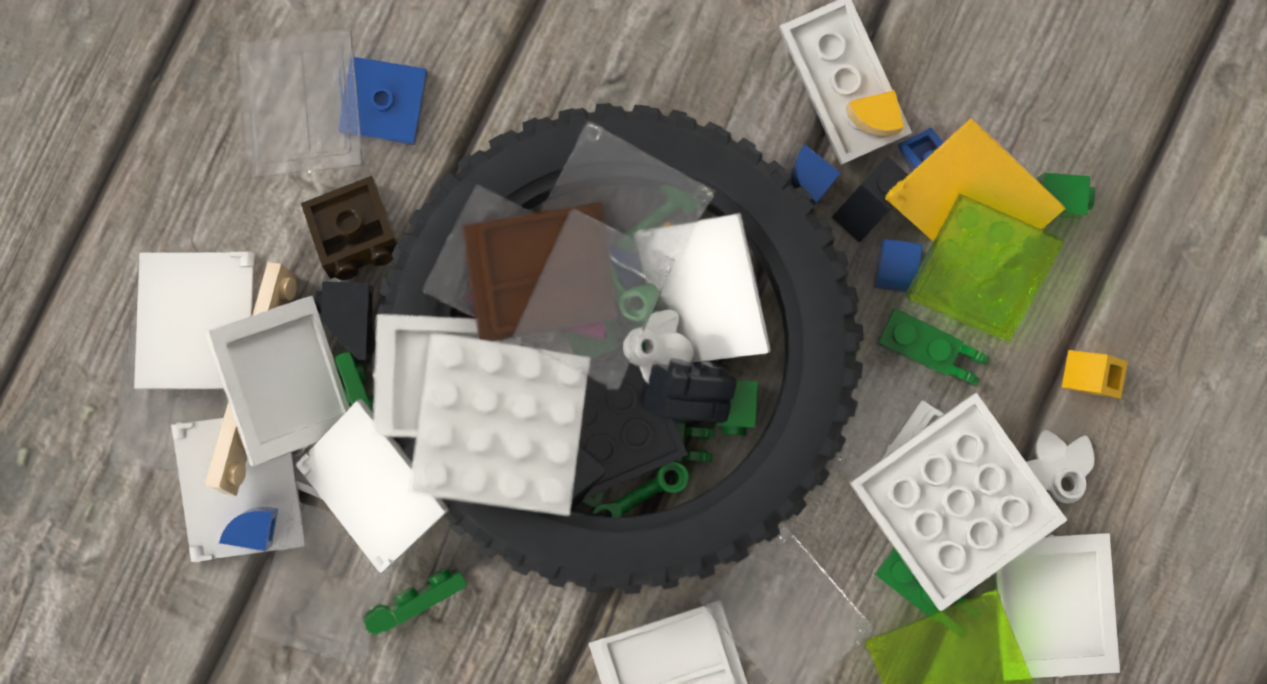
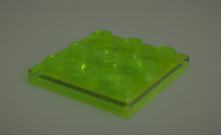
M959 193L911 282L906 296L910 301L1009 342L1065 243L1058 236Z

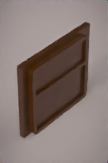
M602 202L462 225L470 277L469 286L472 291L479 340L492 342L617 319L610 268L611 260L608 253Z

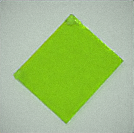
M996 589L865 640L866 649L871 654L883 684H1034L1001 603V596L997 593Z

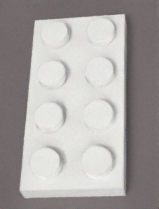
M837 0L780 25V33L841 166L912 134L900 105L904 129L900 134L892 136H874L862 131L852 122L847 113L846 106L849 101L893 91L852 0Z

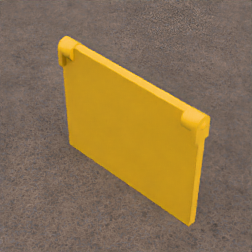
M972 117L903 181L900 180L885 196L889 203L930 238L978 284L986 282L997 272L996 270L1065 210L1064 205Z

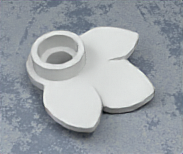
M661 310L651 313L643 327L631 330L623 340L622 350L624 356L632 364L640 367L643 378L648 384L651 368L655 363L669 365V361L672 358L690 362L694 357V349L690 341L683 335L676 333L679 314L673 310ZM643 340L646 345L645 353L641 349Z
M1048 430L1042 431L1035 445L1037 459L1026 463L1046 491H1049L1055 500L1065 504L1074 503L1084 495L1086 490L1085 477L1094 467L1092 444L1085 435L1077 438L1067 446L1054 433ZM1063 478L1068 479L1070 483L1068 491L1062 489L1061 480Z

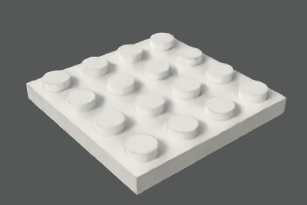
M432 333L409 493L564 516L569 515L590 357Z
M973 393L849 482L852 489L940 611L947 608L1067 521L977 393Z

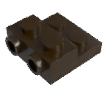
M372 175L301 203L321 266L329 279L336 277L338 280H348L357 275L358 268L371 263L374 266H384L393 261L394 258L391 255L398 240Z

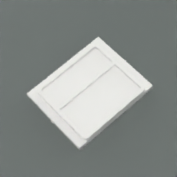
M308 296L264 312L258 311L255 315L205 331L250 466L261 464L300 448L304 449L308 445L318 442L349 410L350 407L313 296Z
M377 315L375 372L373 374L375 378L373 435L417 437L431 334L440 333L479 340L476 319ZM520 336L492 342L520 346Z
M1110 533L1066 536L1049 535L1039 540L994 573L1000 660L1004 680L1057 676L1063 678L1064 676L1120 673Z
M720 600L589 642L601 684H747L739 660L740 654L736 650Z

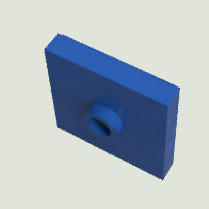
M352 56L338 131L345 134L415 145L428 73L427 69Z

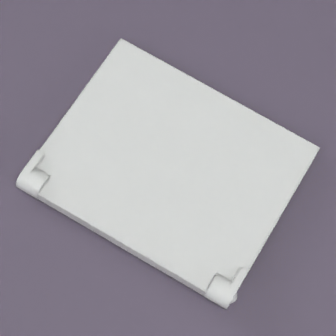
M740 213L660 227L640 228L634 231L645 283L654 285L659 292V299L653 305L655 312L673 310L679 314L676 333L686 337L693 346L694 357L690 363L763 354L771 351Z
M248 251L231 253H139L134 389H224L205 331L253 315L255 253Z
M361 398L296 463V466L370 559L375 568L382 574L388 571L449 509L438 497L409 493L413 463L391 436L373 435L374 414Z
M224 417L185 423L177 422L171 425L191 562L303 547L306 545L292 452L255 466H250L247 457L245 465L246 476L243 483L239 486L237 496L227 495L205 485ZM256 507L278 508L272 547L268 550L260 551L219 543L225 527L230 521L245 511Z

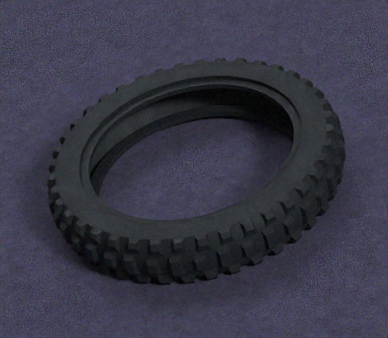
M611 103L596 104L595 112L588 113L585 108H571L559 111L558 119L550 120L548 117L541 119L535 117L522 122L523 131L516 133L510 130L489 140L490 149L487 151L478 150L473 155H466L458 162L461 171L457 174L449 173L443 180H440L431 190L435 196L431 202H425L420 210L416 209L408 220L413 229L411 233H404L400 242L396 244L391 256L397 262L395 267L389 269L387 278L382 279L379 293L386 296L385 302L379 305L378 314L456 318L459 302L469 279L462 230L463 224L523 215L547 200L581 188L628 184L662 190L660 185L667 183L704 199L700 206L709 210L717 217L741 214L747 245L766 272L781 312L785 342L783 379L771 418L761 437L746 458L714 487L680 505L654 513L609 518V516L588 514L570 509L569 515L564 516L440 498L449 509L443 516L450 522L449 527L459 536L466 532L471 535L472 540L480 545L479 551L490 559L499 554L503 557L504 562L513 566L514 571L525 576L531 570L538 572L539 576L548 578V584L561 588L569 581L574 582L578 587H585L586 592L602 593L604 586H613L614 589H624L625 594H635L641 592L642 585L662 586L663 589L678 587L679 579L686 576L691 578L698 575L702 580L715 575L716 565L720 563L728 564L732 561L738 563L749 556L748 548L753 544H759L764 539L770 542L781 533L778 525L783 520H789L793 515L798 516L807 506L803 498L809 491H813L816 485L822 486L830 474L825 468L827 462L834 459L836 453L841 452L846 438L841 434L843 426L848 423L849 417L855 416L858 401L852 398V392L858 387V380L862 379L863 363L856 361V352L860 349V342L864 340L863 325L855 323L854 316L858 312L857 303L859 299L856 287H848L846 281L848 276L846 267L849 265L845 252L835 251L833 247L835 241L832 234L833 229L826 218L818 219L814 214L815 207L810 201L812 197L803 186L794 189L791 185V177L778 162L774 160L768 164L762 159V153L755 149V144L746 138H742L738 143L733 141L730 132L710 121L703 127L697 124L695 118L687 116L686 112L672 109L669 116L662 115L659 108H652L646 105L635 104L632 111H624L622 106H612ZM375 316V322H374V331H375V332H376V328H377V316ZM376 353L372 354L373 369H375ZM392 437L397 444L400 443L403 452L413 463L416 438Z

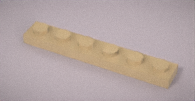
M267 262L253 315L258 311L264 312L290 303L296 295V280L298 276L282 264ZM228 401L205 485L223 494L237 496L239 486L243 483L246 476L247 454Z

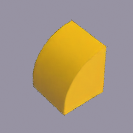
M895 90L852 100L846 106L847 113L852 122L868 134L885 137L900 134L904 129Z
M1068 350L1062 388L1121 399L1128 361L1106 354Z

